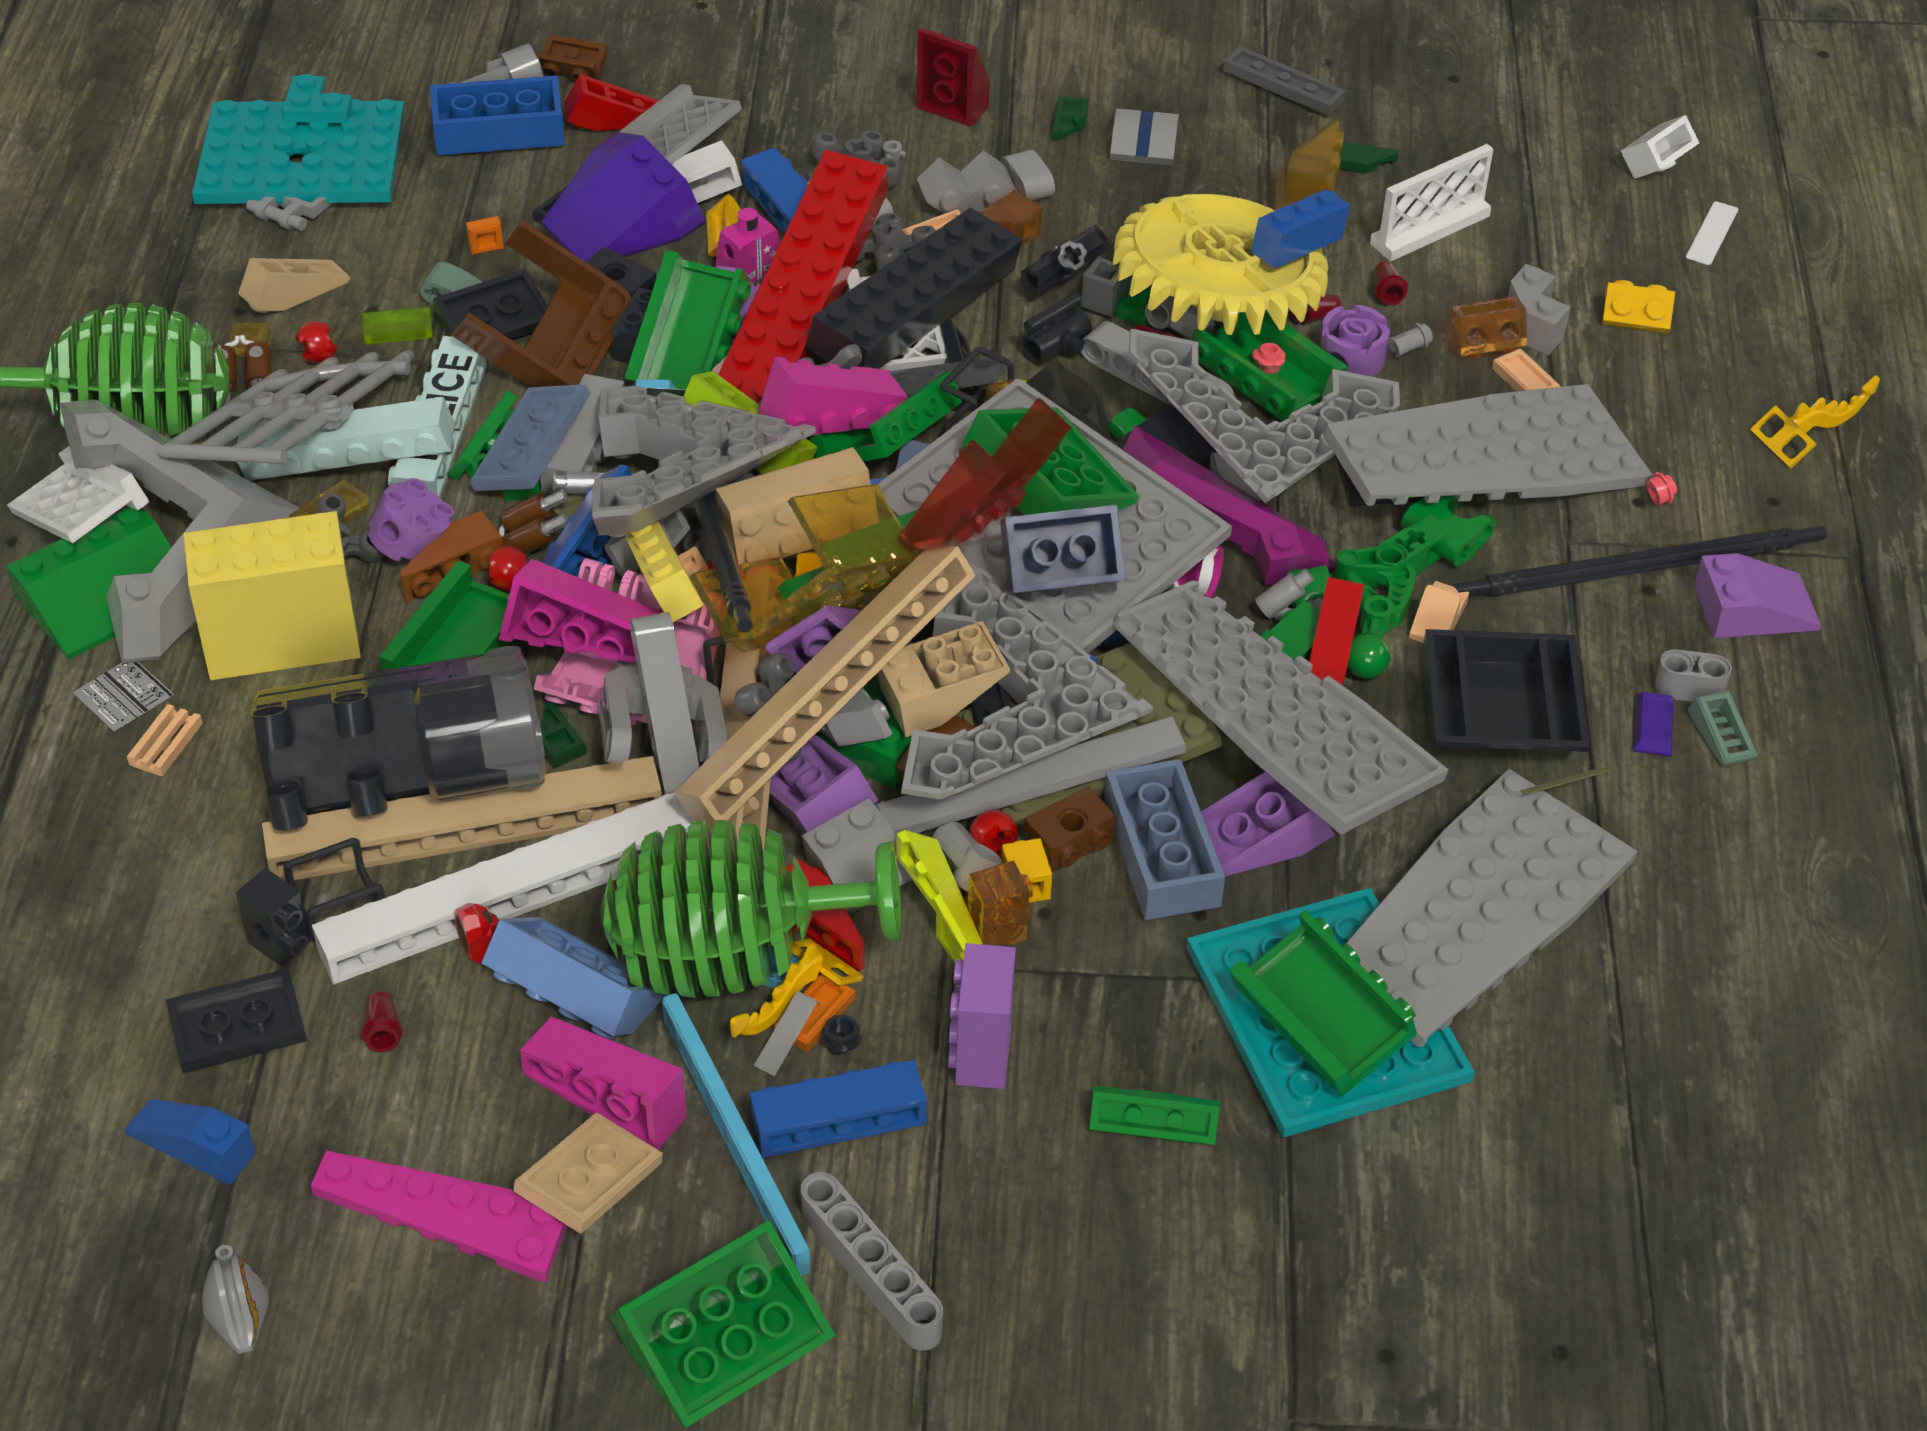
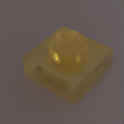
M234 323L229 343L235 340V336L244 335L247 341L268 344L270 335L268 323ZM239 341L232 348L235 349L236 356H245L246 345Z

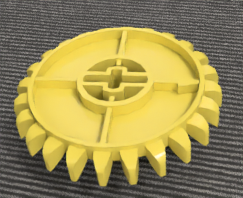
M1185 194L1178 197H1166L1160 199L1157 204L1149 203L1141 206L1139 212L1132 213L1126 218L1124 226L1120 227L1117 232L1112 265L1120 264L1117 276L1118 281L1133 275L1129 292L1131 297L1152 285L1148 303L1150 311L1154 310L1171 295L1174 297L1171 321L1176 323L1187 309L1192 306L1197 309L1198 330L1203 331L1212 318L1214 321L1223 322L1226 334L1232 335L1239 312L1246 313L1248 322L1255 335L1260 334L1265 310L1269 312L1280 331L1285 328L1288 308L1300 322H1303L1307 304L1317 311L1321 296H1325L1328 283L1327 258L1322 255V248L1277 268L1272 267L1251 253L1258 218L1275 210L1249 200L1216 194Z

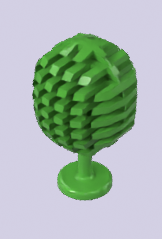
M130 303L126 308L127 313L122 304H116L106 308L105 316L100 312V309L87 313L83 318V323L79 322V320L74 321L62 332L59 341L52 344L44 367H0V388L45 389V395L53 415H56V410L58 413L60 411L61 426L64 429L65 425L60 408L61 402L99 400L164 436L168 428L169 436L173 439L214 412V392H216L217 409L225 405L230 392L229 367L220 344L215 348L216 373H214L212 334L200 323H194L192 332L187 315L174 310L170 315V321L165 307L152 305L148 310L149 315H147V310L142 303Z
M706 820L692 821L688 828V834L681 823L668 826L667 830H665L664 838L658 830L645 835L644 840H642L639 859L634 841L624 849L620 857V870L617 873V889L615 891L610 871L601 905L605 936L619 962L621 957L620 946L622 947L630 983L644 988L646 986L645 979L648 980L649 976L655 993L671 995L672 988L674 989L675 985L682 997H696L700 986L705 996H720L722 994L721 990H724V984H726L729 993L743 992L748 983L747 971L749 972V978L753 987L767 983L771 973L770 962L772 961L773 945L778 976L782 975L791 966L793 956L792 945L794 944L793 926L797 924V929L800 927L803 946L811 921L812 911L874 905L878 907L881 930L885 939L888 941H899L902 937L899 878L892 842L880 843L875 850V879L873 881L809 887L808 881L795 856H793L794 870L792 869V872L788 870L782 834L768 829V836L765 838L766 850L764 849L763 853L758 826L742 822L741 827H739L738 841L736 830L730 820H716V824L713 826V835Z

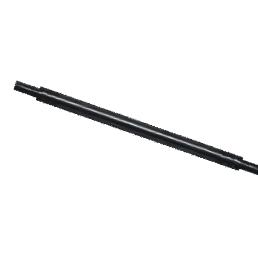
M712 491L695 500L694 504L728 613L735 619L738 630L742 633H747L753 627L749 614L751 604L714 492Z
M1823 525L1796 530L1786 527L1486 575L1483 580L1457 583L1452 586L1458 593L1469 592V596L1487 594L1491 597L1696 564L1701 562L1702 556L1738 553L1746 556L1790 549L1795 544L1824 540L1827 537V532Z

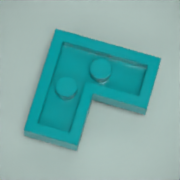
M310 74L293 76L282 110L284 122L348 123L353 106L351 95L335 92L324 94L326 89L325 76H313Z

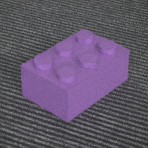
M966 943L964 960L956 959L954 984L956 985L951 997L948 1068H956V1085L1005 1089L1012 1023L1016 947Z

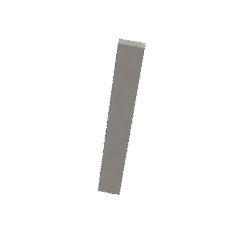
M1172 716L1064 748L941 800L906 795L879 803L877 806L897 838V833L903 830L919 833L946 825L950 821L956 822L979 815L987 810H996L1106 777V771L1146 765L1186 753V747Z

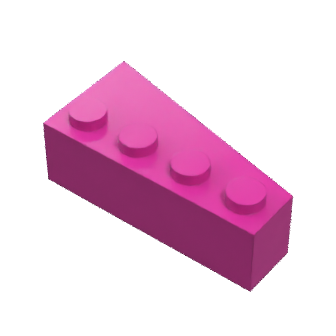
M774 357L758 414L785 419L786 424L791 426H800L802 424L815 426V433L813 435L870 428L871 423L904 401L908 396L888 370L858 366L842 369L838 364L827 363L824 367L813 365L811 361L798 360L797 363H790L785 358Z
M531 559L514 576L499 640L512 642L514 639L528 641V645L544 647L547 644L564 647V651L579 653L580 651L597 653V656L602 658L636 663L630 619L664 612Z
M550 1017L520 1049L523 1075L591 1115H594L596 1112L657 1150L663 1146L687 1118L683 1069L554 1017Z

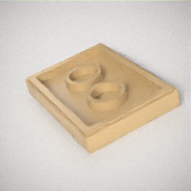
M596 1112L514 1181V1192L582 1234L662 1163L663 1153Z

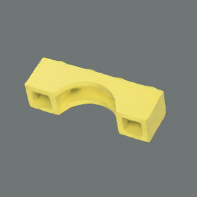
M659 521L637 532H630L625 535L651 591L663 612L670 613L672 622L704 606Z

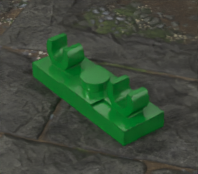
M509 390L506 391L447 474L457 481L466 470L468 476L472 479L478 466H480L487 455L480 454L482 449L487 452L490 450L499 435L495 431L498 427L500 432L502 431L515 410L510 409V407L517 399L516 395Z
M1094 1085L1089 1130L1215 1145L1220 1101L1179 1096L1177 1094Z

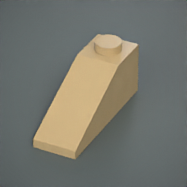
M250 258L238 294L249 303L251 309L257 312L285 311L348 283L350 276L333 260Z

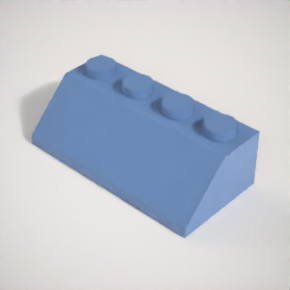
M541 917L500 919L482 960V964L495 970L493 975L497 979L510 984L518 983L527 988L526 994L538 1001H550L560 1007L558 1011L562 1015L574 1020L583 1019L593 1025L591 1028L593 1032L610 1039H614L618 1035L632 1034L660 1003L663 997L666 996V994L654 992L649 976L648 980L645 979L646 986L644 988L630 983L626 963L619 962L615 957Z

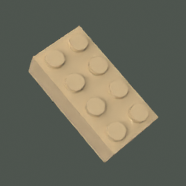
M853 447L716 488L720 514L739 571L823 546L831 541L876 525L869 469Z

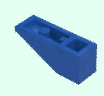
M150 1099L125 1128L127 1135L228 1185H231L256 1154L248 1124L212 1107Z

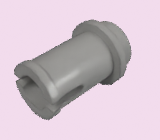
M1413 324L1410 330L1390 337L1388 349L1393 356L1395 355V358L1401 357V355L1417 348L1425 349L1433 340L1432 332L1426 324Z

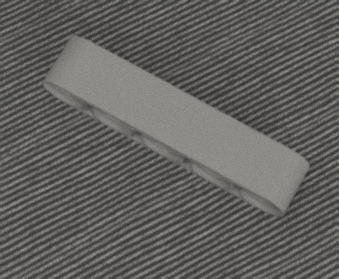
M1105 321L1083 339L1085 345L1081 354L1088 362L1169 404L1166 399L1153 389L1128 357L1129 331L1112 322ZM1210 373L1207 374L1206 379L1218 390L1223 386L1235 397L1229 384Z
M666 612L630 619L631 637L662 796L674 793L699 768L673 622L670 613Z
M815 1172L808 1175L801 1184L802 1217L805 1223L911 1348L923 1351L936 1347L941 1341L943 1332V1306L940 1300L835 1177L825 1172ZM817 1199H825V1201H819V1202H818V1201H815V1200H817ZM840 1229H851L850 1231H840ZM870 1258L877 1259V1261L868 1262L865 1260ZM892 1289H901V1290H904V1291H903V1292H900V1293H894V1292H891L890 1290H892ZM928 1320L930 1323L920 1324L915 1321Z

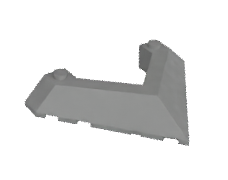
M1131 329L1129 333L1128 357L1153 389L1196 428L1265 503L1335 455L1324 437L1328 423L1396 412L1400 407L1399 382L1332 369L1320 403L1314 406L1308 404L1292 412L1288 419L1280 423L1274 421L1266 425L1258 417L1252 420L1240 409L1242 403L1223 386L1218 390L1206 379L1208 373L1198 365V342Z
M640 386L601 389L599 424L604 457L613 456L623 459L640 453L660 461H658L659 468L647 475L644 470H641L631 476L594 479L592 516L599 536L622 537L630 532H637L716 490V488L722 487L813 435L815 433V426L807 424L791 426L786 424L785 419L763 414H752L749 411L706 401H700L695 405H691L685 402L684 396L662 392L656 397L648 395L647 388Z
M99 400L61 402L60 404L75 469L115 465L132 473L134 477L144 482V488L167 503L171 500L188 511L187 516L192 518L193 522L184 533L304 516L306 513L305 510L211 460L165 458L160 456L158 453L160 447L172 439ZM183 534L152 573L114 576L106 599L122 663L160 659L169 650L170 646L197 622L188 585Z
M971 567L976 576L935 616L933 637L983 621L1010 668V672L1000 679L998 683L1019 705L1013 708L1009 706L1002 708L985 717L983 724L968 732L963 729L953 735L913 729L901 794L941 800L1152 713L1154 707L1143 698L1138 701L1125 690V683L1104 666H1099L1092 661L1088 653L1047 620L1041 622L1028 612L1029 606L1015 594H1011L1010 590L1004 592L992 582V576L984 569Z

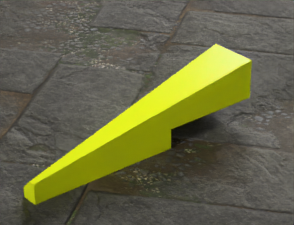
M903 830L897 833L896 858L936 911V938L954 962L956 959L964 960L966 943H983L938 839Z

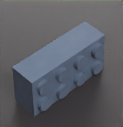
M1181 759L1106 771L1103 802L1116 815L1114 834L1144 919L1150 920L1221 907L1225 875Z

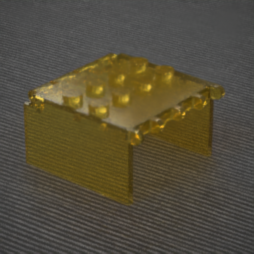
M878 484L795 496L788 500L790 507L823 566L828 568L784 600L777 588L784 581L793 577L781 557L738 564L751 604L749 614L753 627L747 633H742L738 630L735 619L728 613L715 569L694 572L689 576L725 642L733 640L734 646L741 653L766 648L765 644L826 605L856 609L865 601L877 596L880 590L890 584L924 551L920 547L914 548Z

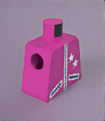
M741 209L738 212V222L722 229L719 233L715 267L726 266L743 269L745 273L751 276V283L764 278L780 246L778 231L759 215L755 209Z

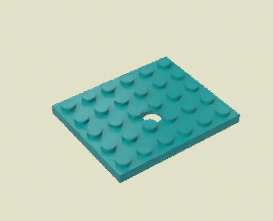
M352 99L353 106L348 123L284 122L282 110L285 101L266 102L264 100H255L252 102H234L232 100H223L221 102H213L192 192L194 204L247 203L248 200L260 201L263 197H275L276 203H284L283 197H296L309 203L313 202L317 197H325L326 203L391 202L405 115L404 101H393L391 99L361 101ZM293 154L305 155L302 158V162H291L289 160V156Z
M1371 888L1187 938L1186 949L1283 1138L1473 1082L1475 1071L1450 1027L1447 1026L1444 1030L1438 1029L1429 1036L1423 1047H1418L1409 1041L1341 1098L1236 989L1229 970L1241 960L1248 967L1253 965L1300 926L1301 922L1298 915L1304 910L1314 919L1318 916L1322 917L1333 930L1334 936L1332 937L1341 946L1347 943L1380 905Z

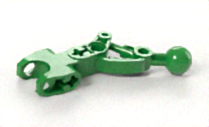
M1456 495L1440 496L1438 503H1426L1423 497L1405 512L1401 521L1403 530L1382 542L1379 546L1356 550L1344 549L1337 554L1333 578L1364 584L1359 607L1362 613L1360 620L1362 632L1353 637L1347 669L1353 675L1361 679H1371L1384 673L1391 659L1389 645L1383 640V636L1390 629L1402 623L1411 603L1415 577L1441 558L1446 559L1455 567H1459L1471 560L1494 534L1497 520L1485 514L1471 519L1453 515L1454 511L1458 508ZM1372 587L1389 590L1388 596L1377 595Z

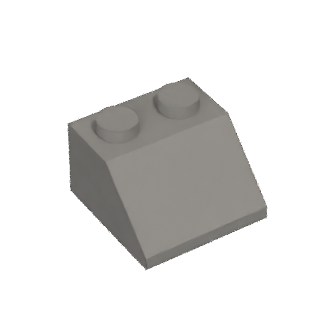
M869 798L802 835L808 865L819 868L832 884L873 881L875 879V850L880 843L892 842L896 856L897 838L888 821ZM896 858L899 886L912 880V878ZM852 907L845 909L850 915L853 912L861 909L862 907Z

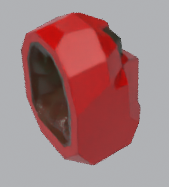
M467 903L454 910L456 930L468 960L482 964L500 919H498L496 914L488 912L484 906L476 903Z

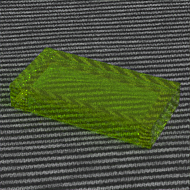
M430 307L362 313L365 344L433 338Z

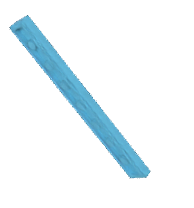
M674 993L663 997L664 1024L765 1222L770 1220L801 1276L810 1274V1250L678 994Z

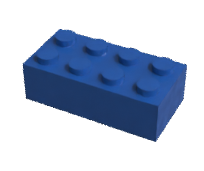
M558 76L430 85L437 155H456L471 152L485 153L496 150H520L535 147L550 148L565 145Z

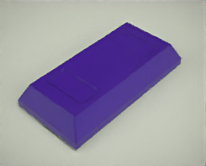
M1641 692L1636 695L1634 751L1672 757L1674 698L1672 696Z

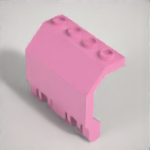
M585 558L581 564L578 578L611 591L615 577V567L609 564L603 566L602 562ZM630 570L626 571L618 594L663 612L644 575H637L636 572ZM697 590L704 606L687 614L686 618L682 617L673 622L680 664L684 667H690L693 675H698L707 681L703 643L707 639L720 637V626L726 603L724 597L710 593L706 595L705 592ZM718 645L710 646L712 665ZM564 651L551 674L537 675L534 690L546 693L545 699L559 704H567L568 700L580 703V710L599 715L598 703L602 699L601 690L605 686V673L615 669L617 660L598 657L597 653L580 651L579 653ZM629 713L631 725H636L637 720L647 723L646 715Z

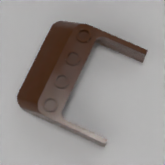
M522 220L505 244L554 276L559 284L556 293L524 348L469 312L455 328L451 336L526 385L533 387L579 385L584 374H595L613 341L612 328L631 300V296L624 287Z

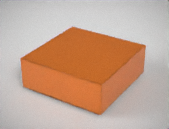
M498 216L466 223L471 255L504 249L501 222Z

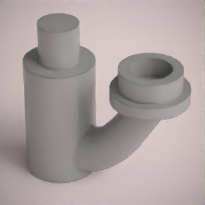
M1306 568L1296 576L1289 573L1256 597L1255 601L1269 619L1273 617L1280 621L1286 611L1295 609L1288 608L1287 606L1306 593L1304 587L1314 581V578ZM1321 597L1315 601L1311 599L1308 603L1321 610L1323 599Z

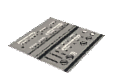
M139 662L120 663L73 692L113 731H116L174 695Z

